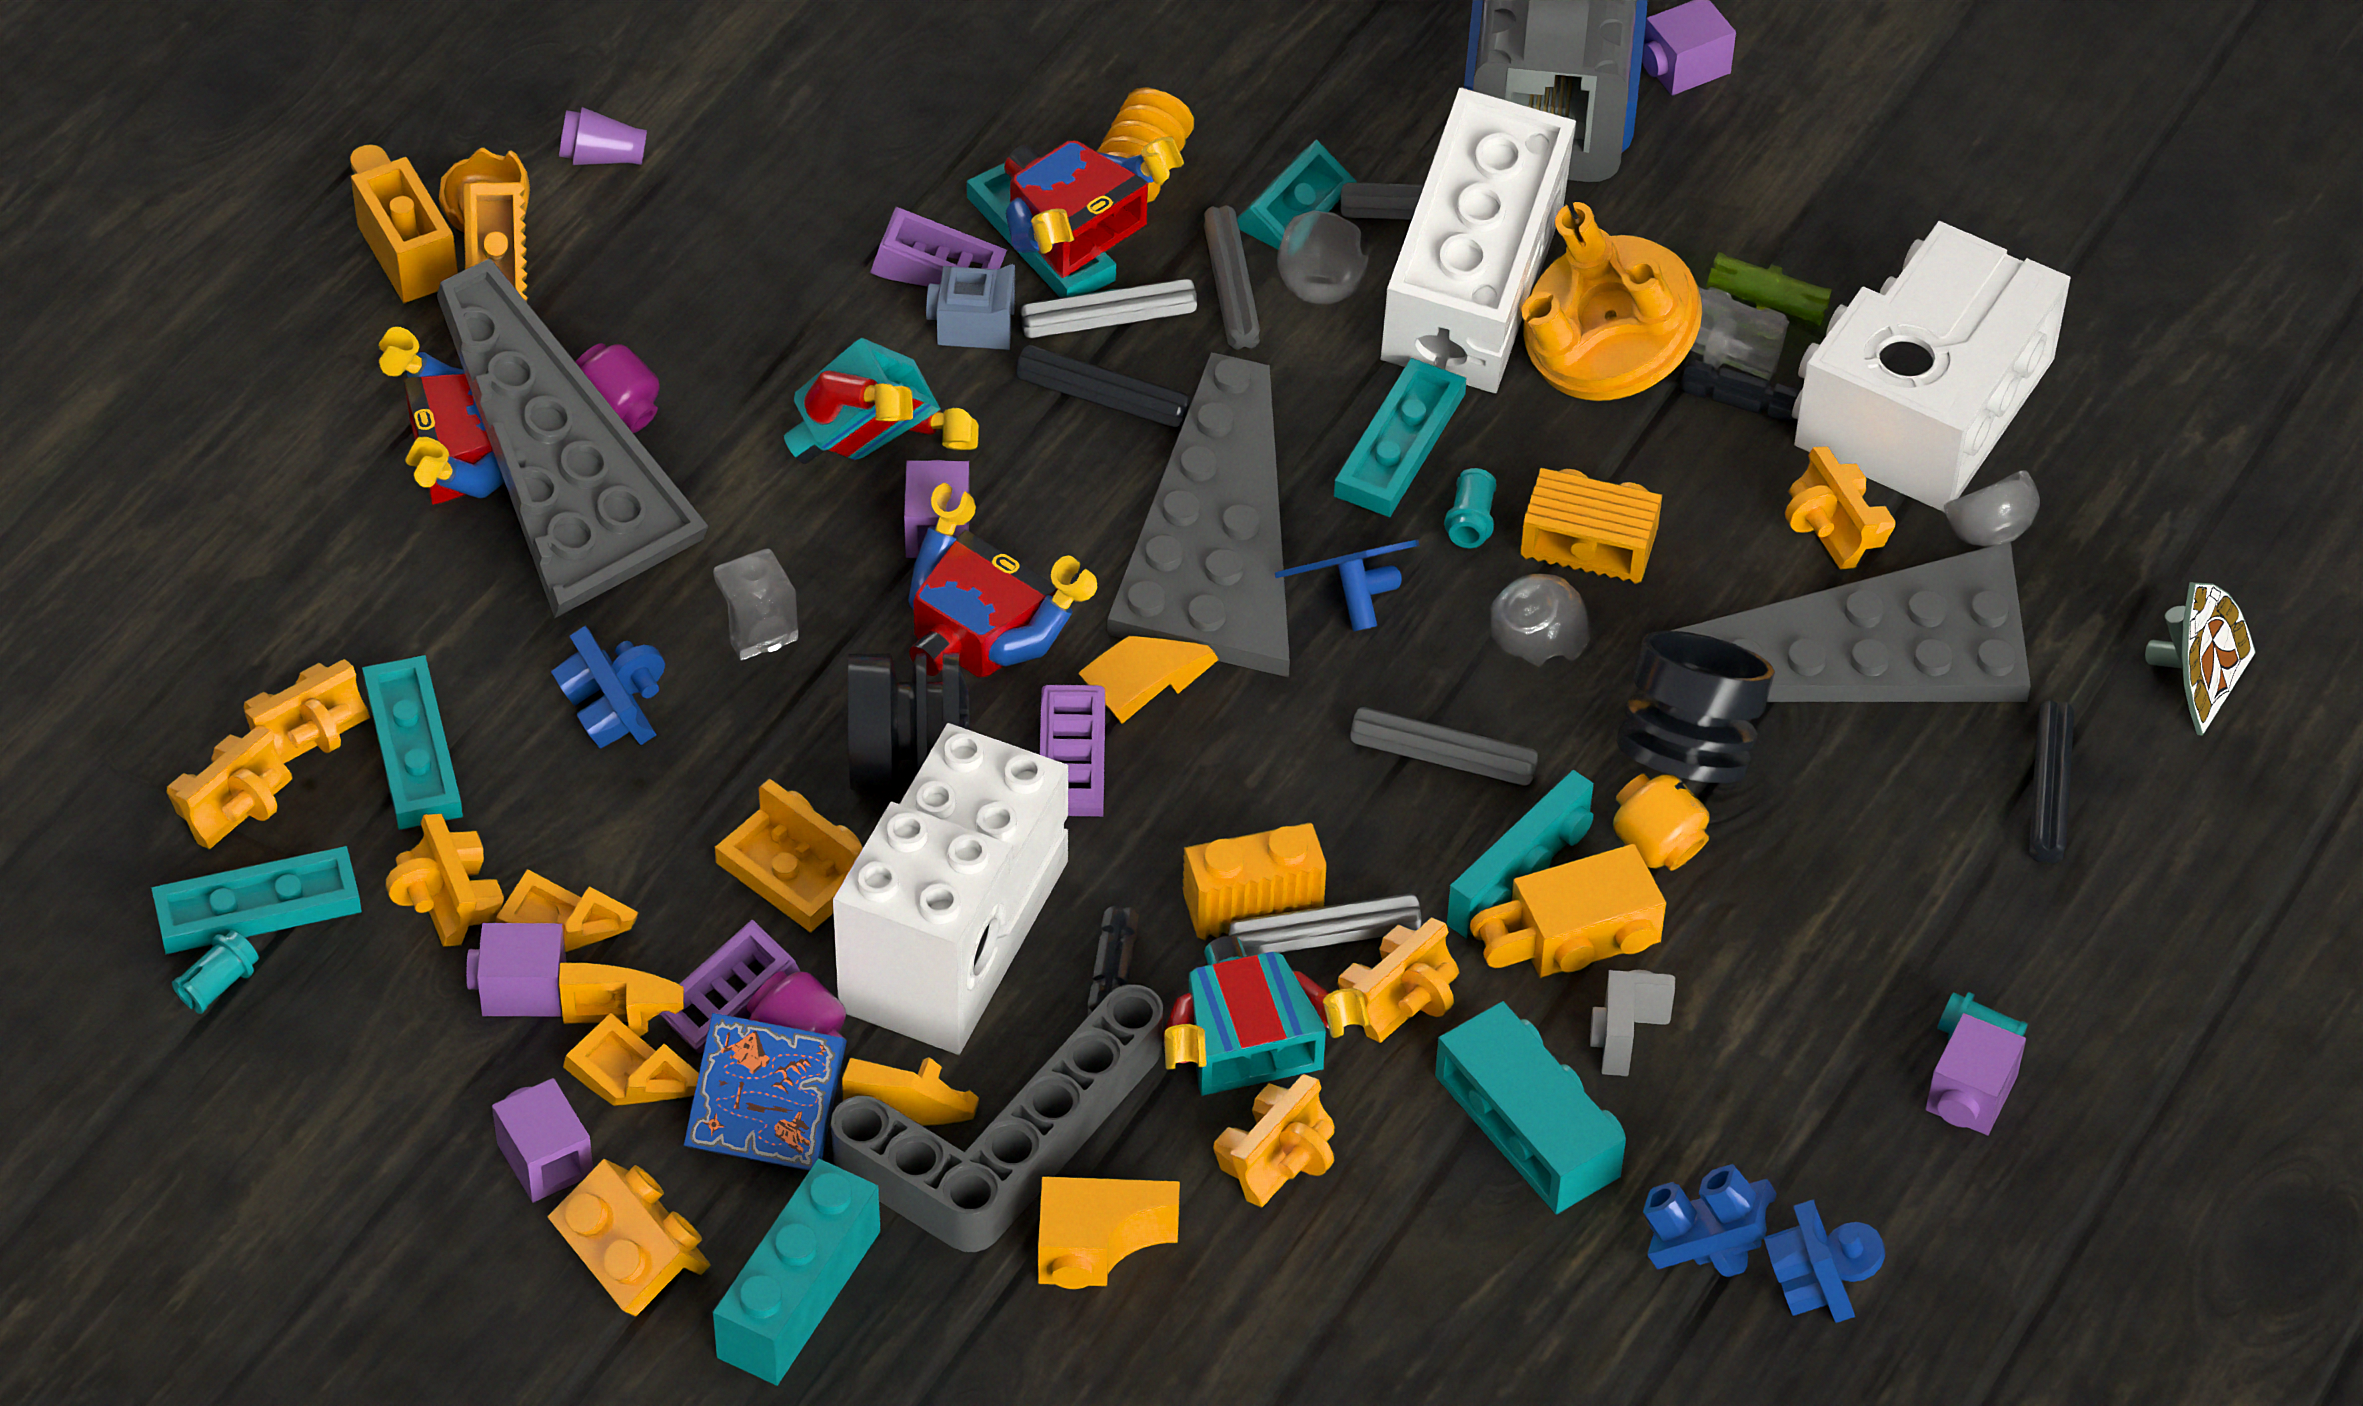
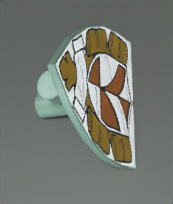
M2190 582L2186 606L2173 607L2165 614L2173 642L2151 640L2146 647L2145 656L2147 663L2150 665L2183 669L2184 687L2190 714L2197 735H2203L2256 652L2240 607L2229 593L2211 583Z

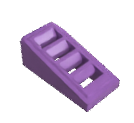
M895 207L870 273L889 280L928 287L929 283L941 284L943 266L969 268L970 263L975 262L983 264L981 269H1000L1007 250ZM947 257L959 259L957 265L946 261Z
M1045 685L1041 690L1040 755L1056 761H1091V764H1067L1069 783H1091V789L1068 788V816L1103 817L1105 688L1099 685ZM1054 736L1092 737V739H1054Z
M751 920L679 984L684 987V1009L694 1004L709 1020L699 1028L682 1010L676 1014L670 1011H663L658 1015L692 1049L701 1054L704 1052L712 1013L749 1020L751 1014L746 1010V1006L756 991L769 978L779 971H784L789 976L792 973L800 972L795 960L754 920ZM755 960L765 968L758 976L747 967ZM735 974L747 985L739 993L726 982ZM713 989L728 1002L720 1010L704 996Z

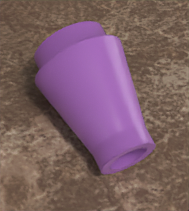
M582 107L581 113L566 110L559 157L573 159V165L615 163L642 165L647 130L634 128Z

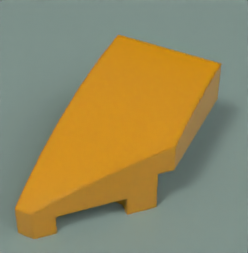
M1128 636L1092 661L1078 674L1086 685H1099L1105 688V706L1123 724L1168 685L1179 694L1219 659L1208 645Z
M527 869L497 915L495 923L562 924L565 952L630 930L636 921L638 912L590 886L581 898Z
M560 963L559 988L564 1024L601 1023L612 1013L621 1022H628V1028L641 1037L648 1032V1021L663 1011H670L676 1014L684 1009V987L670 980L634 969L611 965Z
M612 1013L566 1055L563 1065L580 1082L613 1106L694 1096L699 1076L696 1070L667 1045L663 1044L655 1051Z
M930 1057L923 1059L918 1075L914 1072L850 1058L842 1078L843 1101L855 1096H870L881 1100L921 1126L972 1120L979 1105V1097L970 1090L966 1092L953 1090L938 1077L942 1067Z

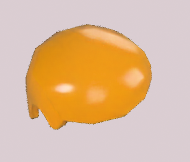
M480 148L469 159H463L454 163L441 178L439 191L440 207L450 223L464 233V184L519 182L525 188L522 197L525 200V205L522 210L526 212L530 195L527 171L517 154L512 150L508 151L506 156H501L485 148Z

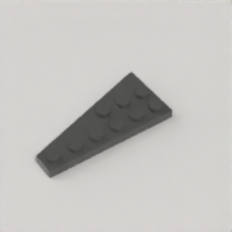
M491 258L440 282L437 293L440 307L554 618L704 540L708 529L706 522Z
M1211 352L1108 616L1107 635L1122 639L1128 636H1138L1208 645L1220 662L1289 677L1290 659L1284 577L1276 578L1274 573L1283 570L1270 365Z
M2010 542L1671 630L1711 636L1741 646L1764 658L1772 665L1775 671L1767 702H2027L2031 687Z

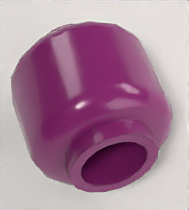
M600 343L587 350L575 362L632 433L644 428L656 415L658 408L654 405V402L659 393V379L627 346L615 344L607 347L605 344Z
M784 971L777 972L756 991L746 1006V1010L751 1014L749 1020L844 1038L838 1032L845 1021V1007L808 972H795L789 976Z

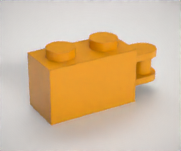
M364 145L358 147L352 152L350 160L351 167L355 173L351 175L357 225L403 303L438 292L441 281L458 274L454 236L407 157L391 162L385 151L379 146Z
M1634 843L1515 878L1513 880L1511 902L1479 912L1471 920L1469 928L1477 940L1484 941L1486 947L1483 955L1490 967L1501 968L1531 959L1539 977L1542 978L1562 971L1575 972L1585 968L1592 962L1618 954H1635L1645 950L1652 944L1661 942L1666 901Z

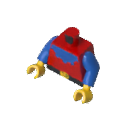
M1172 137L1155 139L1144 146L1140 155L1130 158L1096 152L1078 141H1067L1044 157H1041L1028 145H1021L1014 149L1008 156L1004 166L1005 173L1012 178L1010 181V204L1006 209V219L1013 247L1021 253L1037 251L1056 274L1061 278H1065L1104 251L1147 225L1148 183L1153 181L1156 184L1164 183L1169 178V169L1181 167L1184 164Z
M395 326L390 328L379 342V348L384 352L379 359L382 371L388 376H399L405 370L407 371L408 378L404 379L409 420L415 442L405 461L409 466L417 467L414 472L415 480L420 486L428 487L432 505L466 494L476 498H486L504 484L505 481L464 369L451 367L425 352H420L416 355L419 350V343L416 337L402 327Z
M947 483L938 485L932 493L931 505L935 513L940 517L936 528L928 527L914 565L908 600L909 605L914 611V634L919 639L909 650L912 662L914 663L917 653H926L927 675L936 676L943 670V653H959V665L977 677H988L1003 666L1006 667L1041 658L1047 653L1072 615L1073 611L1069 606L1073 600L1082 602L1095 594L1097 590L1095 575L1085 569L1079 575L1077 581L1070 584L1072 577L1080 568V562L1068 555L1061 557L1055 562L1051 571V583L967 530L962 532L959 537L954 535L956 526L964 525L974 516L975 502L972 496L965 491L961 497L960 505L955 510L947 512L946 506L952 495V487Z

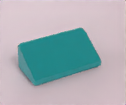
M1316 139L1237 217L1239 229L1288 254L1341 199L1343 184L1347 182L1357 183V181Z

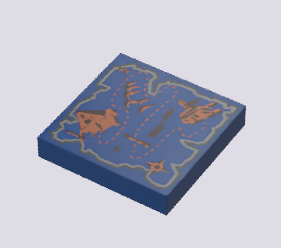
M712 1013L684 1146L810 1171L818 1158L822 1160L847 1040L841 1037Z

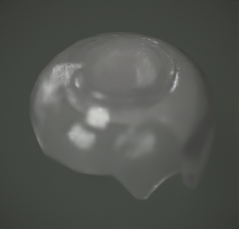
M1309 211L1294 216L1283 233L1277 254L1278 270L1288 289L1293 291L1297 297L1310 303L1334 304L1352 297L1365 278V270L1369 261L1368 256L1362 255L1360 249L1361 233L1359 228L1335 213Z
M2022 470L1972 494L1948 501L1943 507L1952 530L1960 539L1973 546L1991 547L2014 541L2033 524L2040 508V496L2029 473Z
M1530 574L1510 583L1493 601L1490 612L1491 631L1494 640L1506 653L1521 656L1538 667L1542 666L1548 658L1555 655H1563L1568 660L1576 659L1590 639L1589 618L1582 597L1565 579L1556 575Z

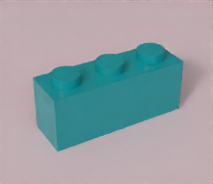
M1504 1001L1438 1037L1435 1077L1555 1214L1562 1212L1621 1177L1626 1143L1625 1133L1621 1124L1611 1112L1599 1109L1584 1092L1582 1082L1576 1072L1566 1064L1560 1065L1544 1047L1542 1038L1534 1025L1526 1019L1520 1020Z
M818 1158L713 1312L718 1359L778 1386L880 1233L878 1185Z

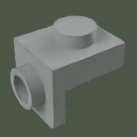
M1609 970L1604 1007H1593L1590 1047L1603 1048L1602 1074L1629 1075L1634 1038V1022L1668 1024L1670 1022L1675 992V977L1673 975L1655 974L1646 970H1632L1629 972Z

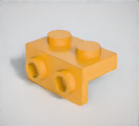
M768 779L759 787L760 809L715 846L716 863L811 933L834 913L833 898L863 847L851 830L842 825L835 826L813 810L810 803L796 791L788 792L773 780Z
M603 1159L554 1209L548 1218L623 1311L637 1316L683 1268L702 1275L711 1264L696 1247L702 1241L700 1234L680 1214L674 1211L670 1214L658 1201L664 1194L662 1188L646 1171L637 1165L627 1170Z

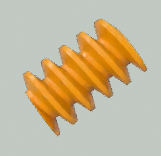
M1149 87L1137 88L1128 94L1097 152L1130 158L1140 155L1144 146L1161 137H1172L1180 152L1186 144V138L1194 129V117L1189 108L1178 98ZM1154 181L1148 183L1147 203L1155 200L1163 183L1156 184Z

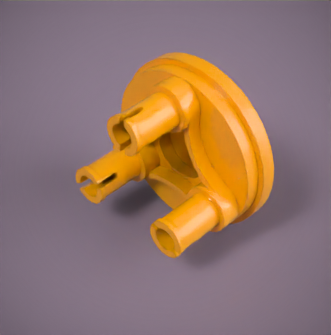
M1574 202V209L1579 218H1573L1568 205L1562 207L1555 217V226L1567 244L1566 253L1545 270L1535 284L1530 296L1523 303L1521 312L1524 319L1525 346L1537 371L1555 389L1572 397L1585 400L1620 399L1655 385L1682 362L1694 344L1702 318L1701 295L1689 268L1675 253L1641 237L1626 235L1609 236L1607 232L1598 228L1589 206L1584 203Z

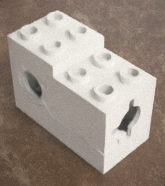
M1459 87L1387 288L1381 360L1406 367L1409 360L1413 358L1466 377V385L1497 393L1523 318L1521 312L1523 303L1530 296L1539 279L1556 229L1555 217L1564 205L1576 124L1575 120Z
M1938 221L1925 241L1920 239L1914 241L1905 258L1903 271L1898 278L1890 276L1882 286L1880 293L1862 287L1848 307L1841 304L1836 309L1829 322L1823 342L1820 345L1812 343L1808 347L1798 371L1799 377L1804 378V386L1795 401L1792 411V417L1798 420L1794 445L1808 452L1813 447L1828 446L1839 464L1856 463L1865 477L1948 514L2053 362L2071 277L2028 258L2025 261H2021L2007 255V250Z
M947 723L901 803L890 802L833 898L838 1000L845 1007L846 1014L960 1055L1068 862V830L1064 829V822L1068 817L1067 764Z

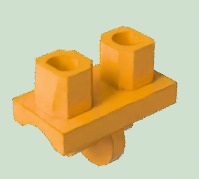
M1828 446L1813 447L1808 455L1810 463L1802 477L1792 484L1788 491L1793 499L1786 508L1785 518L1796 532L1805 533L1814 530L1840 569L1855 568L1866 549L1884 547L1895 528V520L1886 506L1869 507L1862 498L1867 489L1866 477L1856 463L1839 464Z
M345 659L328 668L318 663L302 671L296 684L276 695L262 692L245 701L243 706L251 731L258 725L271 730L275 738L274 746L276 753L283 763L316 746L325 753L341 746L339 734L370 718L368 709L357 688L354 667Z
M258 725L243 738L230 734L214 747V753L211 758L213 763L198 776L183 773L167 786V794L176 813L187 821L197 844L210 849L248 816L265 821L277 811V803L273 795L293 778L276 753L274 746L275 738L270 729Z
M442 814L423 815L421 826L424 831V837L414 849L400 853L396 857L397 867L389 873L386 878L385 887L394 903L402 906L414 905L415 910L419 913L429 911L443 947L462 945L470 925L495 922L503 905L504 896L497 879L469 881L467 875H478L484 860L483 846L477 831L449 832Z
M1431 917L1416 931L1397 925L1383 937L1379 948L1382 961L1371 969L1365 965L1353 963L1339 976L1338 985L1340 990L1352 988L1358 989L1363 993L1370 1024L1364 1027L1366 1037L1381 1043L1419 1010L1430 1016L1440 1017L1451 1009L1454 1004V998L1449 984L1457 977L1459 969L1446 946V936L1448 934L1446 923Z
M1303 1074L1290 1089L1269 1083L1257 1095L1254 1101L1252 1112L1257 1123L1250 1132L1236 1127H1228L1214 1142L1213 1149L1221 1170L1239 1179L1247 1202L1263 1207L1288 1179H1293L1300 1171L1309 1175L1320 1176L1332 1166L1334 1156L1327 1141L1334 1134L1335 1126L1333 1120L1320 1103L1319 1092L1322 1088L1319 1079Z

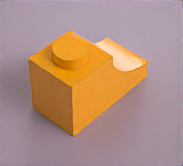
M1042 1177L1038 1242V1284H1056L1067 1289L1107 1286L1109 1272L1127 1255L1151 1245L1178 1243L1180 1182Z

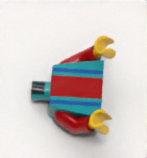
M860 338L795 392L794 402L804 421L784 435L785 442L791 453L801 463L807 464L826 450L853 460L863 458L907 430L933 435L937 429H943L942 445L944 447L954 450H973L978 445L979 425L963 409L951 408L941 413L940 407L914 359Z
M1223 936L1206 946L1204 955L1208 965L1195 968L1190 973L1189 993L1175 1000L1162 1035V1042L1165 1048L1166 1069H1175V1063H1187L1190 1061L1196 1063L1198 1087L1201 1096L1322 1070L1324 1068L1325 1027L1329 1028L1332 1038H1337L1344 1034L1343 1027L1346 1025L1358 1024L1366 1027L1370 1024L1363 993L1360 990L1348 988L1329 993L1302 972L1292 971L1282 954L1272 951L1247 957L1239 938Z

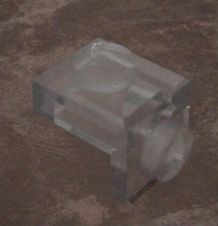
M763 549L714 568V580L728 602L730 643L740 660L762 652L777 650L784 644L798 640L796 590L772 550Z

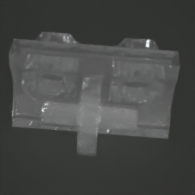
M1698 287L1702 301V318L1698 335L1690 350L1704 355V363L1713 365L1715 369H1718L1722 363L1770 380L1776 373L1789 325L1786 315L1767 307L1763 310H1758L1734 301L1730 293L1714 287H1710L1707 290Z

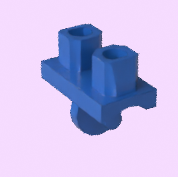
M586 625L570 635L578 652L570 656L551 672L574 706L602 689L605 694L603 697L577 713L585 730L601 749L628 732H631L640 745L656 736L657 734L632 694L640 692L644 698H651L657 694L659 686L656 682L665 669V662L660 652L653 646L641 645L634 647L632 642L624 641L616 647L615 652L618 657L613 662L607 652L600 649Z
M1733 1164L1714 1169L1703 1177L1699 1190L1700 1199L1689 1201L1681 1187L1674 1182L1654 1187L1648 1193L1643 1210L1648 1224L1654 1232L1647 1255L1657 1269L1694 1259L1699 1265L1713 1262L1715 1268L1725 1277L1743 1273L1748 1262L1747 1251L1761 1247V1239H1764L1767 1231L1765 1220L1766 1208L1769 1203L1775 1202L1777 1193L1768 1179L1749 1184Z
M1814 1200L1795 1205L1794 1209L1799 1226L1764 1237L1778 1282L1782 1284L1792 1315L1828 1305L1835 1323L1855 1317L1842 1280L1849 1282L1862 1281L1873 1276L1882 1267L1885 1259V1246L1882 1238L1876 1229L1860 1222L1843 1224L1834 1229L1828 1236Z

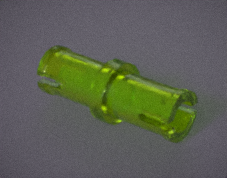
M1718 252L1714 261L1716 266L1715 269H1711L1706 288L1715 289L1757 303L1756 309L1766 313L1772 308L1821 326L1825 317L1824 311L1828 309L1833 289H1825L1783 275V268L1772 264L1769 269H1765Z

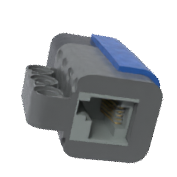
M1473 0L1464 89L1575 120L1576 124L1567 180L1600 182L1609 179L1617 173L1621 163V154L1630 146L1634 135L1648 0Z

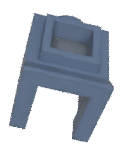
M1011 264L997 270L943 266L941 284L929 283L926 306L927 320H937L938 345L1010 350V314L1014 315L1015 265Z

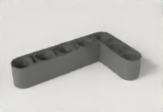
M1125 985L1116 988L1108 994L965 1152L881 1100L870 1096H855L844 1100L836 1107L831 1119L834 1166L878 1185L879 1202L951 1247L963 1252H978L989 1248L1041 1192L1042 1177H1055L1157 1063L1162 1054L1163 1004L1160 997L1153 990L1142 985ZM1048 1116H1059L1057 1118H1048ZM859 1139H869L867 1141H855ZM1007 1161H1019L1017 1163H1006ZM914 1172L924 1173L921 1175H910V1173ZM967 1206H977V1207H979V1208H976V1209H964L963 1207H967Z

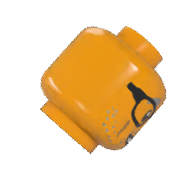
M1643 773L1630 781L1616 796V800L1621 807L1614 817L1613 830L1626 846L1635 843L1646 866L1656 869L1666 865L1671 871L1678 869L1695 856L1709 840V835L1705 832L1709 822V812L1677 776L1663 774L1650 780Z

